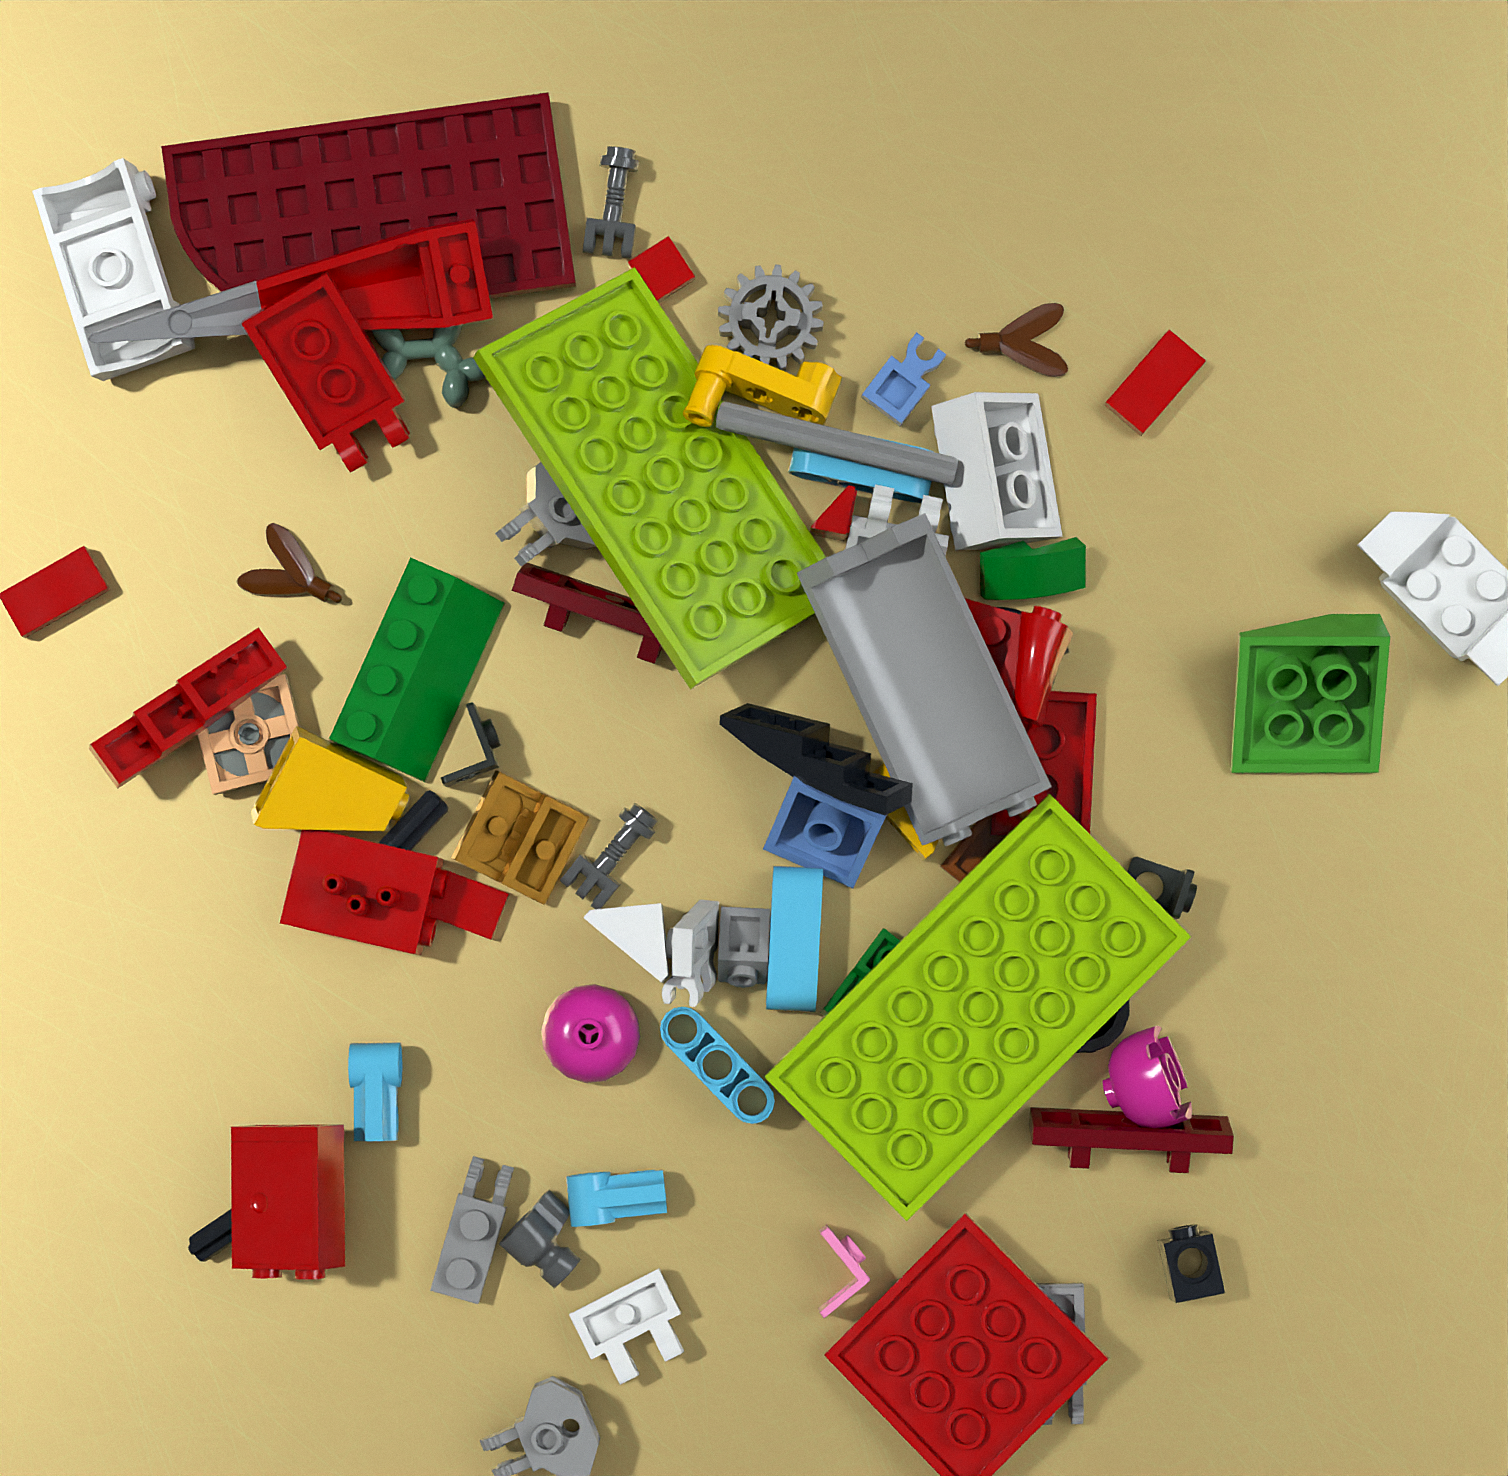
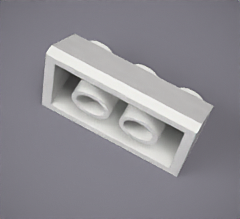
M974 392L931 406L934 433L939 453L955 457L958 460L954 481L952 484H944L955 550H987L1020 541L1031 543L1063 537L1038 393Z

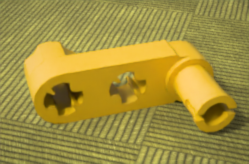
M707 345L695 370L697 381L688 405L683 411V416L693 424L710 427L714 421V415L723 393L728 391L787 417L823 425L826 423L842 377L835 372L834 368L826 364L805 361L801 363L797 375L794 376L740 352L718 345Z

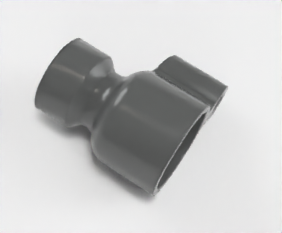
M547 1190L535 1205L510 1229L499 1245L525 1267L535 1265L540 1268L541 1277L554 1289L572 1272L581 1259L568 1247H560L556 1242L557 1236L570 1213L569 1208L550 1190Z

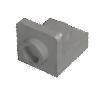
M721 907L718 951L719 982H728L732 986L741 988L767 983L770 909Z

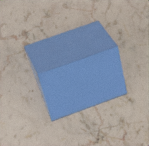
M794 776L763 850L805 868H823V876L854 888L886 816L840 801L804 784Z

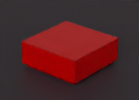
M669 236L628 261L629 268H636L658 303L695 280V275Z

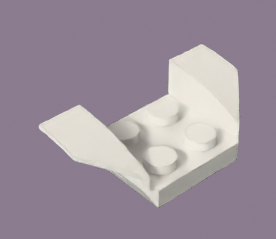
M1390 512L1357 545L1384 572L1378 577L1382 588L1451 657L1460 661L1470 658L1496 686H1499L1508 677V570L1455 517H1449L1450 514Z

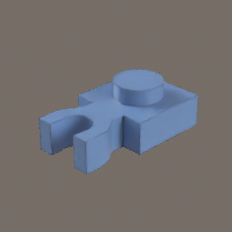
M917 332L908 344L905 360L901 363L891 356L861 396L862 399L898 426L904 423L930 388V384L923 380L922 376L937 369L946 357V354L938 349L932 359L927 361L921 360L916 354V349L922 344L924 337Z

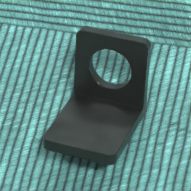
M473 702L466 704L487 760L441 777L445 787L499 768L493 751L494 748L501 746L491 718L482 721Z
M1133 857L1131 859L1127 872L1135 880L1144 872H1152L1160 877L1163 883V891L1156 901L1174 920L1180 918L1182 911L1186 913L1190 911L1197 891V885L1191 883L1195 871L1190 869L1179 871L1140 857Z

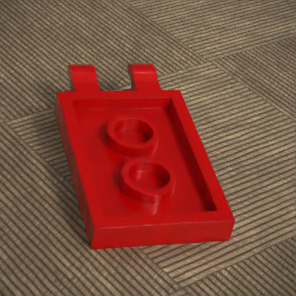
M328 271L242 320V326L318 449L322 450L333 443L350 473L367 463L368 455L352 432L368 422L376 420L392 448L410 439V431L407 425L394 409V407L405 402V397Z

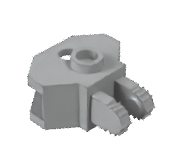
M541 462L527 472V504L519 509L521 513L495 533L501 542L510 540L521 531V527L529 522L539 534V539L527 544L518 551V555L514 559L520 566L526 564L546 547L551 548L558 543L584 550L596 546Z
M551 1376L534 1384L524 1416L517 1418L514 1425L480 1440L484 1451H493L505 1446L510 1441L520 1438L526 1454L499 1463L492 1470L494 1476H511L528 1468H532L533 1472L544 1468L556 1476H590L601 1437L582 1391L555 1376ZM567 1419H574L578 1422L580 1428L577 1431H568L564 1427L563 1422Z

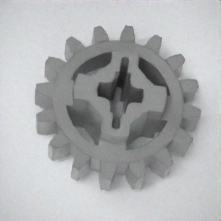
M777 264L773 269L772 275L765 276L760 265L755 266V279L749 280L740 273L737 276V283L740 289L736 291L726 288L724 291V297L731 303V306L718 307V316L729 320L728 323L719 327V334L722 337H733L727 345V349L732 351H739L741 349L744 355L768 365L770 362H776L778 368L782 371H786L787 359L790 357L799 364L803 363L805 356L801 348L804 346L809 349H816L818 341L810 332L822 331L824 323L820 319L813 318V315L821 312L823 308L822 301H809V298L814 293V285L811 283L800 288L798 286L800 272L795 270L788 279L782 277L781 265ZM766 289L765 294L754 303L744 302L754 292ZM783 291L790 294L798 302L802 312H800V309H793L783 298ZM775 300V310L779 320L775 322L774 328H771L770 337L766 338V327L762 317L766 316L767 310H770L771 301ZM739 325L742 328L751 329L759 340L758 347L744 337ZM797 333L799 334L789 345L775 349L776 343L785 336H796Z

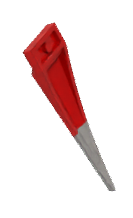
M472 218L410 230L92 333L88 340L93 343L246 335L247 332L241 324L242 320L326 271L330 273L364 330L446 328L492 319L493 314L476 223Z

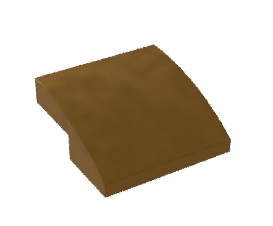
M495 770L451 858L545 905L589 817Z

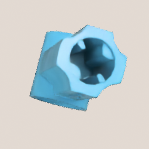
M350 1043L348 1075L350 1088H354V1141L398 1140V1087L402 1085L403 1068L401 1043Z
M654 1169L611 1175V1172H594L566 1176L571 1227L616 1222L615 1218L667 1213L663 1170Z

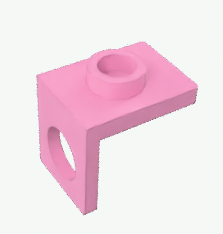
M827 1224L819 1230L820 1234L853 1273L855 1278L818 1308L823 1318L827 1317L871 1280L859 1265L866 1259L862 1251L849 1235L840 1241Z

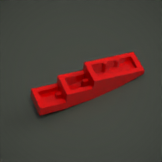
M258 627L179 678L173 687L134 711L131 718L92 742L89 750L118 789L247 700L283 673L287 666Z

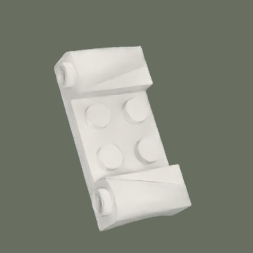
M121 158L86 178L62 185L42 187L32 191L92 377L106 381L195 349V337L93 343L88 340L92 333L180 305L172 298L147 220L146 212L151 211L150 200L156 198V192L153 182L145 170L139 172L135 165Z

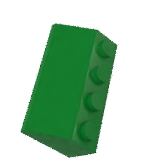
M410 557L329 739L356 753L422 782H426L505 603L457 577Z

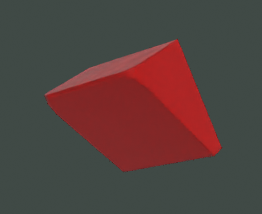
M848 485L812 524L810 528L811 535L844 541L848 538L857 490H855L854 486Z

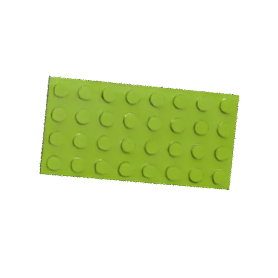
M635 267L482 347L475 353L473 359L690 690L816 615L797 572L826 558V556L747 436L720 430L716 427V418L719 407L723 402L722 399L710 427L693 424L683 416V411L688 405L697 381L695 370L698 362Z
M1048 794L764 1077L908 1221L1191 936Z

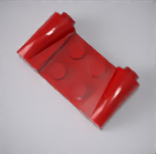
M965 598L1021 721L1042 727L1058 667L1073 636L1070 628L1066 624L1061 623L1063 615L1041 606H1034L1032 613L1022 611L1021 614H1017Z

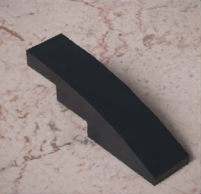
M750 703L720 715V725L758 756L788 775L797 777L804 784L840 801L885 816L912 802L913 783L870 772L871 753L829 743V723Z

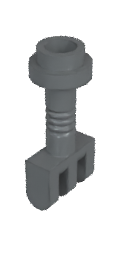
M607 146L606 155H602L600 158L599 166L609 169L606 186L607 194L605 195L606 204L604 205L602 219L587 218L583 253L593 254L596 246V235H603L602 255H613L615 237L624 238L621 245L622 258H632L636 225L621 221L623 214L622 206L624 205L623 196L625 195L624 191L626 190L628 172H637L639 167V161L635 160L636 151L633 149Z
M634 803L630 809L624 807L619 817L625 822L594 863L581 854L560 880L566 887H569L575 882L579 873L587 877L575 893L581 899H584L595 885L598 886L602 891L593 899L591 907L594 909H602L621 885L609 876L618 864L617 861L621 860L640 835L650 840L655 833L653 827L658 820L637 803Z

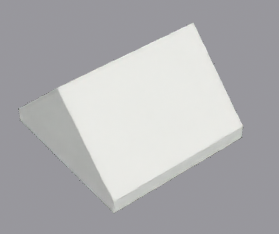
M661 903L589 910L583 917L661 983H664L669 977L664 912Z

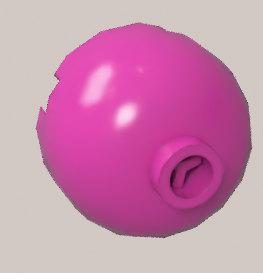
M597 984L575 986L560 994L547 1009L541 1028L543 1050L552 1066L567 1078L584 1083L606 1081L621 1073L635 1057L640 1040L638 1017L629 1001L614 989ZM586 1024H592L596 1028L589 1031L583 1026ZM580 1031L586 1035V1043L581 1040ZM599 1033L597 1040L591 1043L592 1035Z
M1159 1025L1136 1032L1123 1039L1113 1049L1108 1064L1110 1078L1103 1080L1104 1093L1112 1108L1120 1106L1129 1120L1141 1127L1154 1129L1171 1126L1192 1118L1191 1101L1182 1104L1179 1094L1180 1090L1188 1088L1180 1061L1168 1036L1158 1039L1162 1029Z

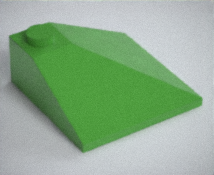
M1328 614L1239 633L1230 765L1232 773H1379L1390 635L1380 614Z

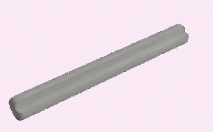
M730 402L721 403L716 418V427L720 430L947 485L952 484L957 471L958 460L952 456Z

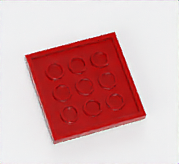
M967 1213L824 1354L940 1476H992L1109 1359L1079 1326Z

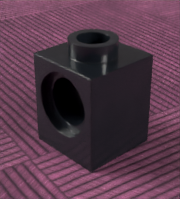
M1190 1224L1168 1229L1170 1238L1157 1240L1170 1300L1180 1303L1225 1293L1212 1233L1206 1230L1199 1232L1198 1224ZM1188 1248H1197L1202 1256L1200 1269L1194 1274L1183 1275L1178 1268L1179 1255Z

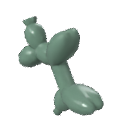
M463 324L446 328H434L433 338L409 341L404 340L399 329L371 330L378 344L386 351L382 361L394 380L403 373L407 360L435 358L439 368L447 373L443 381L442 395L446 403L452 408H458L466 401L469 393L468 381H479L485 378L473 357L463 360L458 350L453 347L461 333Z

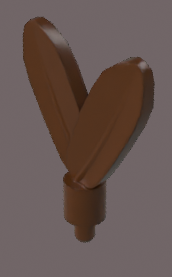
M1058 303L1040 305L1008 324L999 333H978V338L966 339L965 346L967 348H978L979 353L999 352L1000 350L1004 356L1038 374L1062 376L1068 371L1067 364L1062 357L1053 350L1031 340L1055 326L1063 316L1064 307Z
M275 523L267 526L266 539L271 551L284 570L253 569L243 573L237 579L238 586L252 595L294 596L308 593L323 602H326L328 599L335 603L342 601V596L333 591L334 585L315 575L309 560L293 535L286 528Z

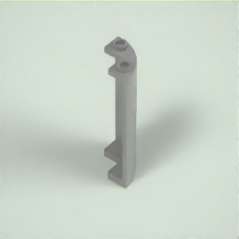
M925 513L890 527L860 544L828 556L797 572L890 777L913 783L912 802L904 807L922 846L938 839H942L945 847L972 835L969 825L989 815L1006 809L1009 817H1012L1037 805L1033 796L1051 788V784Z

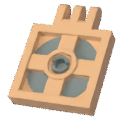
M286 674L277 676L247 700L198 734L212 794L218 795L267 782L295 726L300 727Z

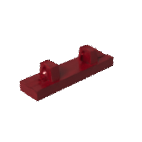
M528 562L517 572L512 591L549 603L543 626L562 632L563 628L567 625L570 612L572 611L643 635L637 658L653 664L656 663L662 646L630 597Z
M1030 1107L1029 1129L1032 1145L1068 1147L1067 1157L1070 1168L1089 1169L1091 1148L1167 1151L1166 1162L1169 1164L1170 1173H1189L1191 1152L1232 1154L1234 1134L1228 1116L1192 1115V1118L1186 1121L1154 1129L1137 1125L1129 1120L1123 1111Z

